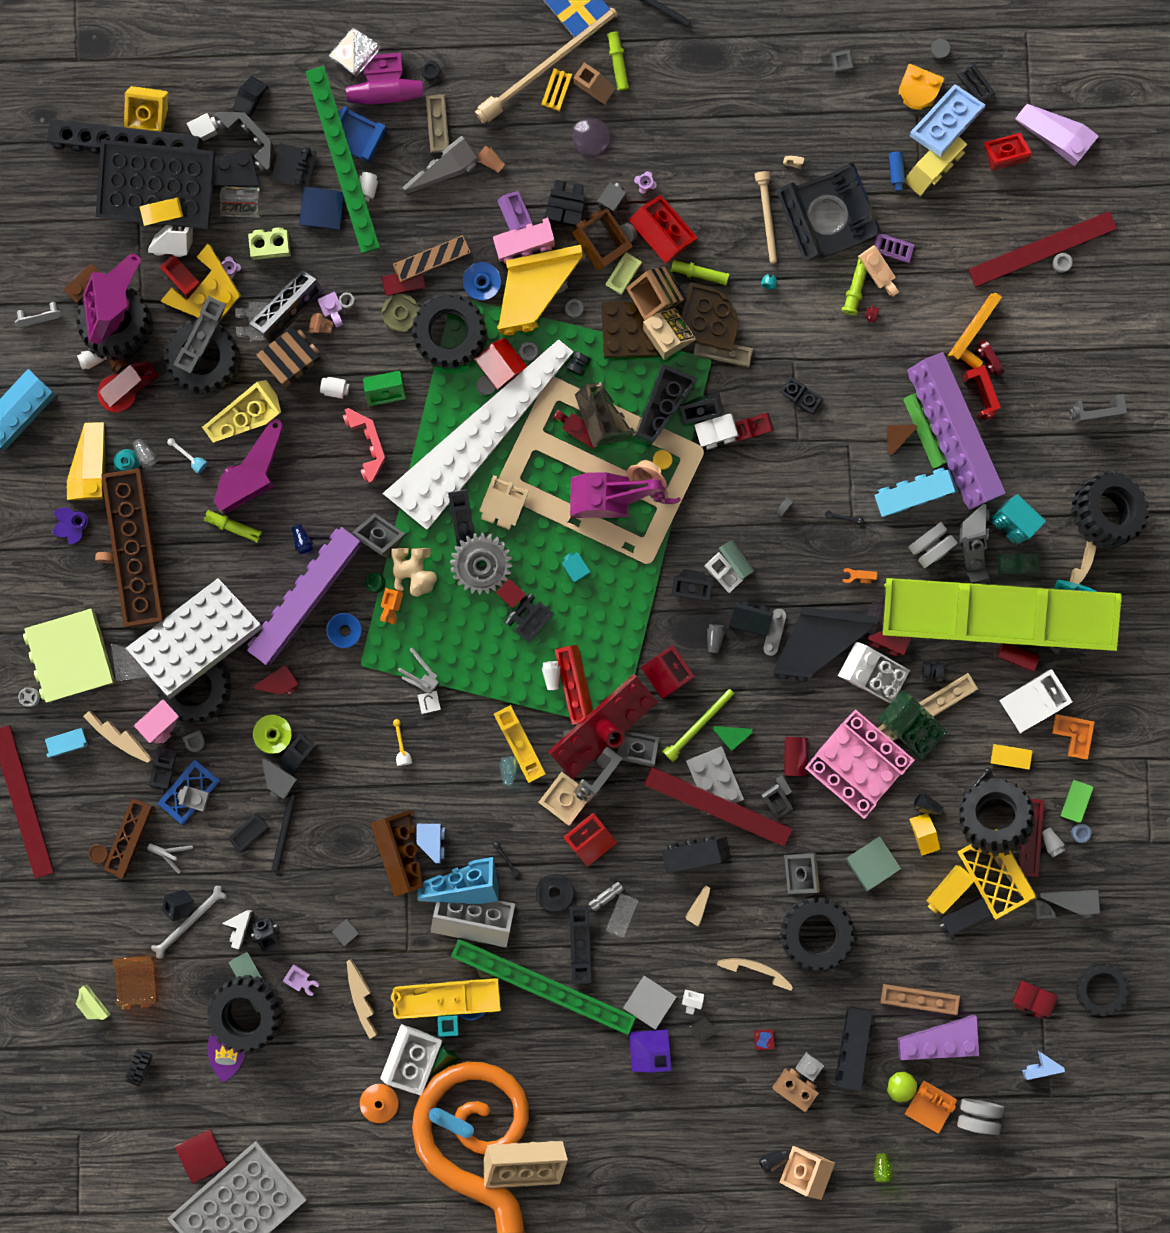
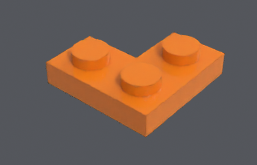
M1056 714L1052 734L1071 737L1067 756L1088 760L1094 722Z

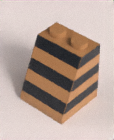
M668 266L648 270L626 287L644 320L649 319L660 311L677 308L687 300Z
M291 328L257 354V357L285 389L320 360L317 355L319 350L313 344L308 345L305 341L307 337L300 329L296 331L294 328Z

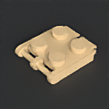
M493 476L480 508V512H483L481 519L493 524L497 518L499 519L497 526L510 530L511 525L515 526L529 489H521L514 486L512 482L506 483L497 479V476Z

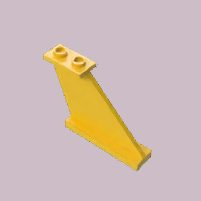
M581 245L506 260L508 276L500 322L497 325L501 335L509 336L517 331L529 332L538 327L537 320L579 261L585 258Z

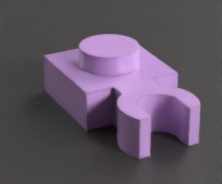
M294 964L283 982L297 991H300L302 987L305 988V992L310 996H313L314 993L310 991L309 986L315 985L319 987L320 985L317 981L307 980L310 974Z

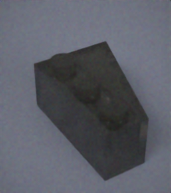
M601 382L584 385L574 394L593 447L625 442L635 433L633 427L630 428L624 420L625 416L623 413H619L613 405L614 400Z

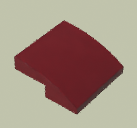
M210 1129L175 1146L192 1184L228 1166Z

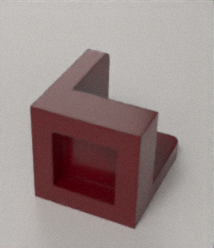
M510 579L496 592L512 608L526 596Z

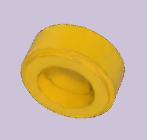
M666 450L657 451L654 454L653 463L658 465L661 470H666L672 464V456Z

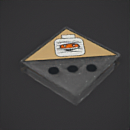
M352 27L330 53L329 57L357 77L378 52L380 46Z

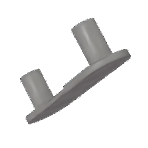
M55 302L49 304L51 311L36 316L25 317L24 311L18 310V319L15 321V325L24 327L57 319L62 316V312L57 310Z
M782 609L773 611V618L766 636L764 652L769 656L775 655L779 648L786 620V612Z

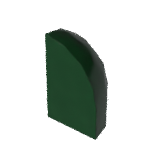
M444 1043L440 1045L429 1076H434L448 1066L453 1065L459 1058L454 1051L450 1053L445 1049Z

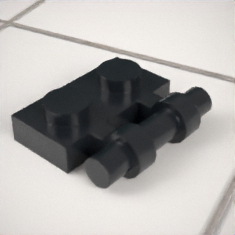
M531 593L519 601V606L508 614L509 617L505 621L510 627L516 621L519 626L514 631L528 643L532 641L554 615L540 601L535 607L530 604L535 599ZM527 608L531 612L522 620L519 616Z

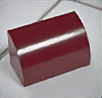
M1001 643L995 656L1029 672L1035 671L1039 660V654L1016 644Z
M785 737L784 776H807V770L805 769L808 752L807 737Z

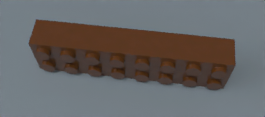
M138 468L101 474L124 627L130 628L160 623L165 619L143 470Z

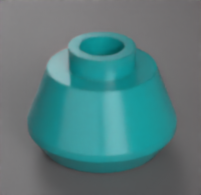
M129 449L121 450L114 458V467L117 472L138 469L140 466L139 456Z

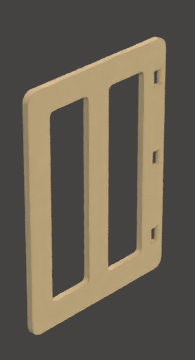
M553 377L537 397L500 474L499 480L506 483L512 482L514 486L524 490L529 489L524 507L644 564L651 563L703 457V448L664 428L652 443V445L680 458L679 465L666 490L668 498L675 499L680 497L681 500L676 504H661L654 502L650 495L642 498L641 500L657 508L644 537H639L601 518H576L581 521L579 527L568 522L571 518L570 503L521 481L520 477L532 452L537 450L584 473L607 472L627 477V471L545 433L543 429L555 403L561 401L631 435H634L640 417ZM625 542L635 546L633 553L622 548Z

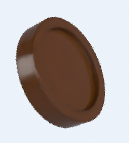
M95 844L89 849L88 856L92 862L102 863L108 857V850L102 844Z

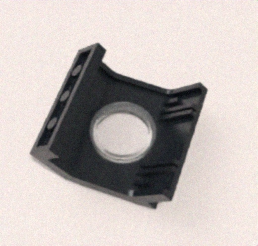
M854 162L817 179L800 185L792 182L776 190L803 261L827 257L868 242L873 237L881 234Z

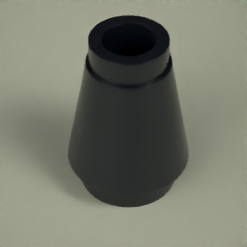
M921 793L917 795L913 804L917 811L937 817L942 814L944 808L927 794Z
M782 1150L762 1155L759 1163L765 1174L768 1172L772 1173L788 1161L789 1157L786 1151Z

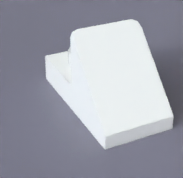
M247 910L222 923L237 928L236 931L233 930L230 937V942H233L231 947L241 948L252 914L251 910Z

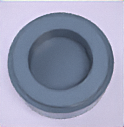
M1077 824L1071 830L1073 840L1078 843H1085L1091 838V829L1086 824Z

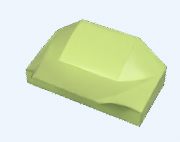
M84 985L79 989L76 1005L87 1019L105 1020L111 1015L88 985Z

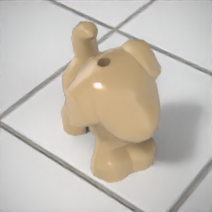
M409 548L391 549L394 562L395 589L399 592L403 591L402 580L409 577L411 578L410 593L413 596L419 597L420 595L430 593L434 583L437 581V576L434 572L424 570L423 561L425 558L430 557L431 548L412 549V556L409 560L405 558L409 554Z

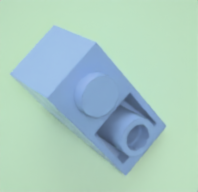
M418 823L417 844L435 863H440L441 859H444V847H441V839L445 838V828H441V824Z

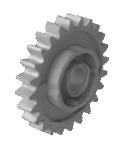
M474 533L473 539L466 536L467 542L460 540L461 547L455 546L457 553L451 554L454 560H450V564L454 566L450 568L451 572L455 573L453 578L459 579L458 585L464 584V590L470 588L472 594L475 590H478L479 595H481L482 590H485L488 594L490 588L496 591L495 586L501 587V581H507L505 575L511 574V571L507 569L512 567V563L508 562L512 557L511 555H506L509 553V549L504 548V542L499 543L498 537L492 540L491 534L487 538H485L484 533H481L480 537H477L476 533ZM480 560L486 561L483 567L476 566V563Z

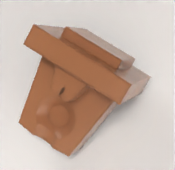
M313 314L309 333H331L333 322L323 318V314Z

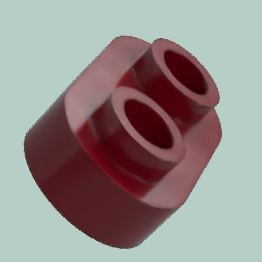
M986 340L978 343L977 353L982 359L986 360L988 364L986 367L989 373L996 377L1003 374L1004 369Z

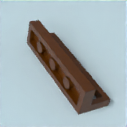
M131 798L103 870L115 874L116 877L121 879L126 878L154 806ZM135 803L143 806L140 815L134 817L132 812ZM133 821L135 824L132 834L127 835L125 826ZM126 839L128 845L125 852L120 854L117 846L120 841ZM119 857L121 862L118 870L109 868L111 861Z

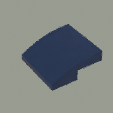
M303 187L299 225L340 230L343 192Z

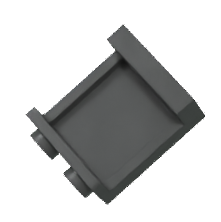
M1124 394L1116 395L1110 399V408L1085 412L1082 401H1077L1072 405V409L1069 410L1070 419L1074 420V425L1120 418L1127 414Z
M606 747L595 762L604 769L593 785L588 784L582 779L573 791L576 793V797L583 802L589 803L622 760V757Z

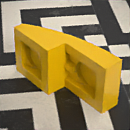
M179 198L140 206L144 226L183 217Z

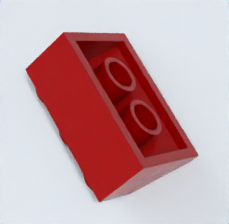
M662 195L643 205L629 219V222L665 263L676 258L698 239Z

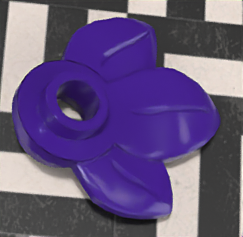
M66 507L55 510L53 513L59 522L54 527L52 534L58 537H67L70 545L77 543L82 538L83 530L88 525L87 515L83 512H74ZM77 518L82 519V523L80 525L76 524Z

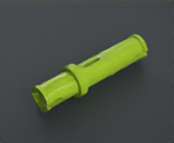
M611 32L607 36L617 91L628 90L629 86L623 59L624 49L621 48L619 32Z
M675 259L671 267V272L687 275L688 278L692 276L725 286L729 277L728 273L699 267L692 262L688 264L676 261Z
M210 510L207 511L206 517H204L205 522L216 525L221 530L226 529L256 543H258L259 536L262 534V531L231 520L229 516H221Z

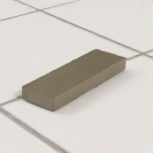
M445 94L426 96L431 154L442 153L449 146Z
M696 343L693 355L749 368L753 348L734 344L732 352Z

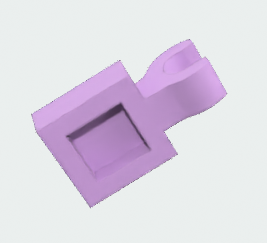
M332 292L317 299L325 317L331 316L336 328L343 325L338 314L343 309L336 293Z

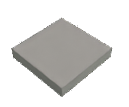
M643 976L623 1009L656 1030L676 999V996L651 979Z

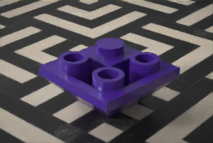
M668 1029L629 1032L632 1071H671Z

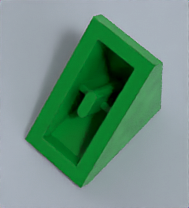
M713 726V731L730 751L752 734L753 730Z

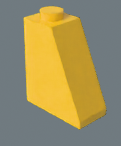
M956 865L926 900L929 903L928 907L936 914L938 912L944 914L976 879L962 867Z

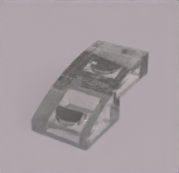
M620 893L606 932L624 938L639 900Z

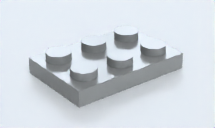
M722 746L686 761L697 787L734 803L744 800Z

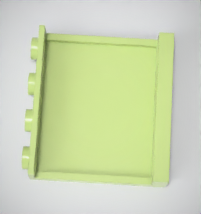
M88 609L25 628L23 637L26 645L29 644L30 646L29 658L31 663L35 664L36 670L34 675L37 682L40 681L42 688L39 689L40 696L46 703L116 683L94 609Z

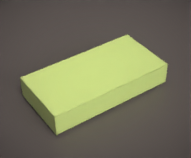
M625 252L608 279L606 286L622 295L642 262Z

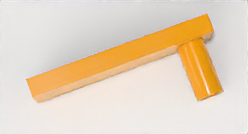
M990 294L948 354V357L953 361L960 358L973 369L982 365L983 361L966 348L1002 298L999 294Z

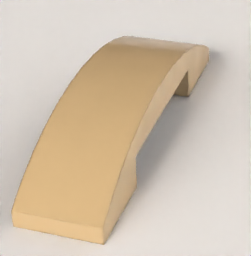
M1087 541L1081 569L1075 568L1072 570L1070 582L1080 584L1088 573L1096 551V546L1093 545L1092 541Z
M729 958L718 960L717 962L718 966L735 972L738 965L774 976L773 985L792 991L793 987L780 973L765 964L742 958Z

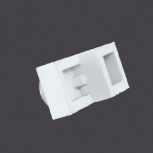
M719 552L704 565L707 571L728 593L743 581Z

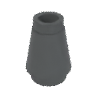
M709 624V628H707L708 652L719 653L726 632L724 631L725 626Z

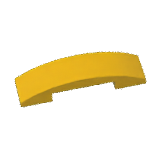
M511 705L494 713L528 783L545 775Z

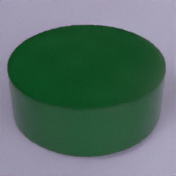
M371 573L366 578V588L374 593L381 592L385 587V578L381 574Z

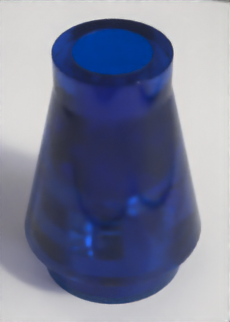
M302 524L293 526L291 529L295 550L299 554H305L313 550V542Z

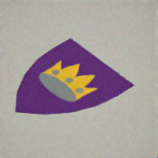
M209 1036L208 1057L210 1065L218 1078L225 1082L240 1068L245 1057V1051L236 1053L234 1051L235 1048L228 1050L225 1048L226 1044L223 1042L219 1044L216 1041L217 1036Z

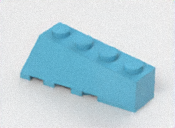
M940 468L933 471L934 475L926 477V474L915 477L913 482L908 483L906 480L897 483L896 488L890 489L885 487L879 489V494H876L875 498L881 516L886 517L910 509V507L923 505L930 500L944 498L950 493L952 495L959 493L950 470Z

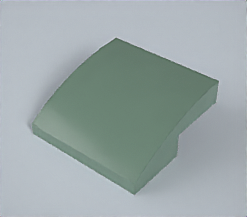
M733 540L719 548L741 580L754 572V569Z
M880 836L845 859L866 891L901 869Z

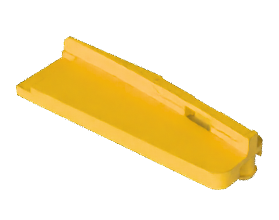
M499 978L398 986L393 989L391 994V1000L394 1002L393 1014L397 1019L501 1011Z

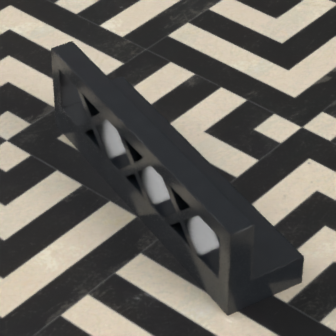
M301 270L249 324L271 344L324 290L314 277ZM303 278L307 279L303 285H298ZM293 292V295L290 298L285 299V296L288 293ZM276 306H280L278 311L272 312ZM267 319V322L262 327L258 325L262 320Z

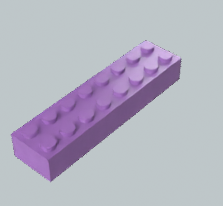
M941 352L928 357L907 369L909 379L916 389L917 397L924 407V413L932 425V431L940 443V449L947 459L948 467L954 475L955 483L959 487L963 501L968 509L980 506L1005 494V490L944 353Z
M344 528L335 529L330 536L332 539L328 545L324 544L319 550L320 556L317 560L313 559L306 568L308 569L307 573L304 576H299L295 582L297 586L294 590H289L283 598L285 602L281 607L277 606L271 613L272 619L269 622L265 621L259 636H254L248 643L249 649L247 651L265 665L270 666L363 545L361 541Z

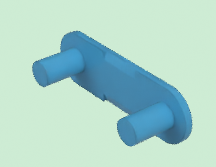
M433 1108L429 1112V1118L432 1122L464 1138H469L474 1133V1128L471 1124L439 1108Z

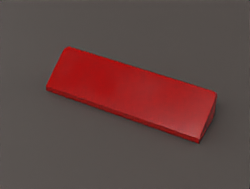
M572 645L556 649L555 653L558 666H560V675L571 723L574 725L580 723L593 709L578 645Z

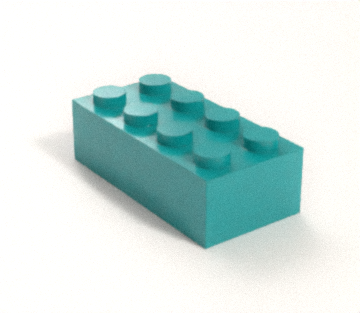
M1018 494L1005 501L990 517L993 520L991 522L992 525L998 530L1002 529L1007 534L1006 538L1013 544L1015 542L1019 544L1031 538L1046 522Z

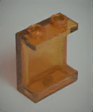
M154 955L112 959L116 977V1006H121V1009H130L136 1004H140L141 1008L152 1007V1003L157 1002Z

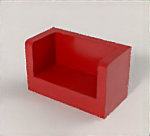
M172 255L160 266L188 299L201 284L176 256Z

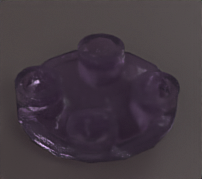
M583 119L573 130V143L580 153L591 156L600 154L606 150L609 144V129L599 119Z

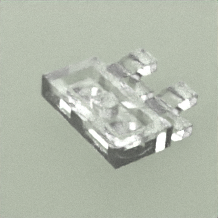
M249 302V308H235L236 318L249 317L250 323L268 305V302ZM267 319L262 320L258 325L262 327L267 322ZM250 324V327H236L237 337L250 336V342L266 341L263 335L251 327Z

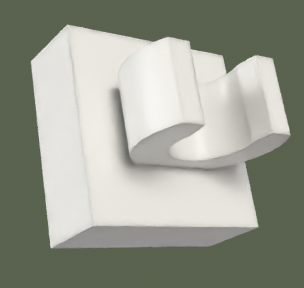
M685 989L682 1004L687 1005L686 1013L693 1015L695 1008L701 1009L704 994Z

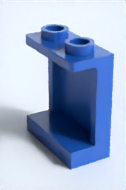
M344 106L338 112L351 155L370 163L386 132V126L358 115Z

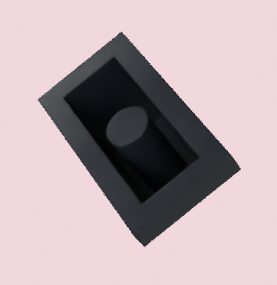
M719 392L700 396L680 405L684 424L721 417L724 411Z

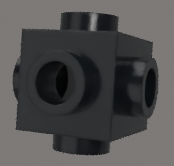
M270 916L252 923L254 932H251L253 941L258 943L262 952L280 945L278 934L281 932L277 922L273 923Z

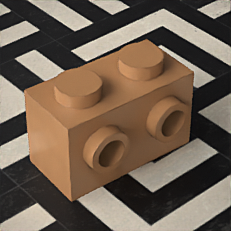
M785 1068L772 1088L806 1112L818 1095L817 1086L809 1080L806 1082L799 1078L801 1075L791 1068L789 1071ZM791 1081V1084L786 1085V1082ZM807 1092V1095L802 1096V1093Z

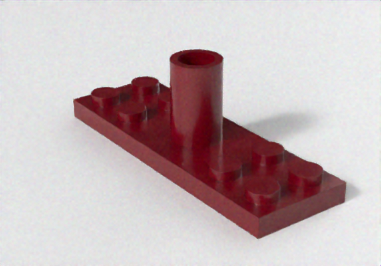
M633 674L553 746L548 753L573 780L600 756L606 747L617 748L621 746L625 739L624 733L654 707L658 701L638 677Z

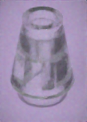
M143 439L133 442L132 445L134 446L139 464L144 468L153 466L157 462V455Z

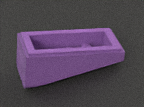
M879 234L874 245L883 257L910 263L914 244ZM882 241L886 242L884 250L880 249ZM889 243L893 244L891 252H888ZM900 245L899 253L897 255L895 254L896 246ZM904 247H907L908 249L906 252V256L903 257V249Z

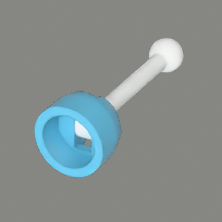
M173 438L168 439V445L174 446L192 461L191 468L197 474L204 471L208 465L206 460L201 457L193 458L178 446Z

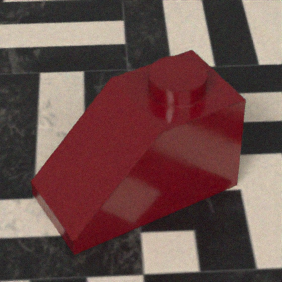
M284 665L253 687L256 690L290 696L298 690L297 686L300 683L288 665Z

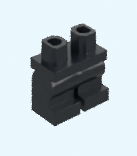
M556 180L554 188L550 192L544 219L548 218L549 222L561 224L563 213H565L564 225L576 227L582 220L585 202L584 185L574 183L571 193L565 191L566 181Z

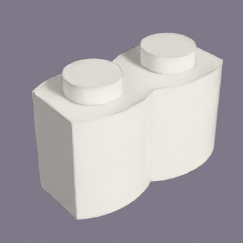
M731 413L695 424L700 445L702 448L706 447V450L718 447L717 443L724 441L725 444L736 441L735 437L739 436Z

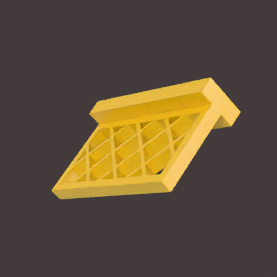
M972 844L958 851L969 874L976 879L974 882L995 920L1037 899L1036 894L1011 851L1009 855L1005 856L1004 853H999V856H993L992 853L988 852V855H991L988 866L977 864L981 853L980 848L975 850ZM969 850L977 851L975 863L967 861L964 853ZM993 857L1002 859L1003 865L1001 870L991 868ZM976 866L987 868L984 879L977 878L974 874ZM990 870L1000 872L998 883L987 881ZM1003 873L1011 875L1013 879L1011 887L1000 884ZM986 883L996 885L994 897L986 895L984 892ZM999 886L1010 889L1007 900L996 898ZM1012 891L1020 892L1024 900L1018 903L1010 902ZM995 900L1006 902L1004 911L997 914L993 908Z

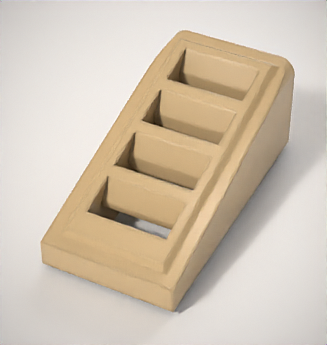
M704 886L685 916L688 921L698 927L710 893L708 886Z

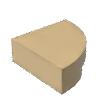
M785 156L783 164L800 169L802 168L804 158Z

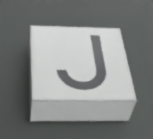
M433 691L431 694L424 693L418 695L422 714L441 710L437 691Z

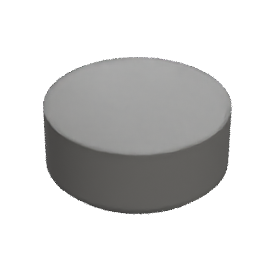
M1059 253L1052 262L1053 268L1059 273L1067 272L1073 264L1071 256L1066 253Z

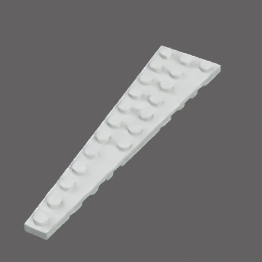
M557 340L383 494L428 530L450 504L448 492L461 490L574 352L560 340Z

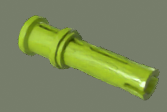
M859 258L850 290L846 292L845 305L841 309L843 313L853 316L858 315L857 308L859 301L863 297L861 291L867 274V270Z

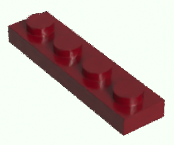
M1031 799L1035 824L1032 836H1028V842L1025 845L1020 844L1019 866L1025 876L1038 877L1044 800Z

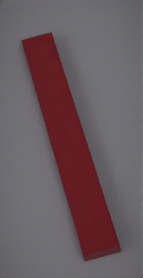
M1110 211L972 267L968 269L974 286L978 287L1112 232L1117 227Z
M11 726L1 727L0 765L34 878H39L54 873V869Z
M651 767L644 785L781 846H785L792 831V828L657 768Z

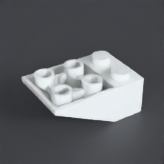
M855 642L838 676L893 704L910 670L874 649Z
M1052 669L1045 671L999 700L1020 733L1072 703V700Z

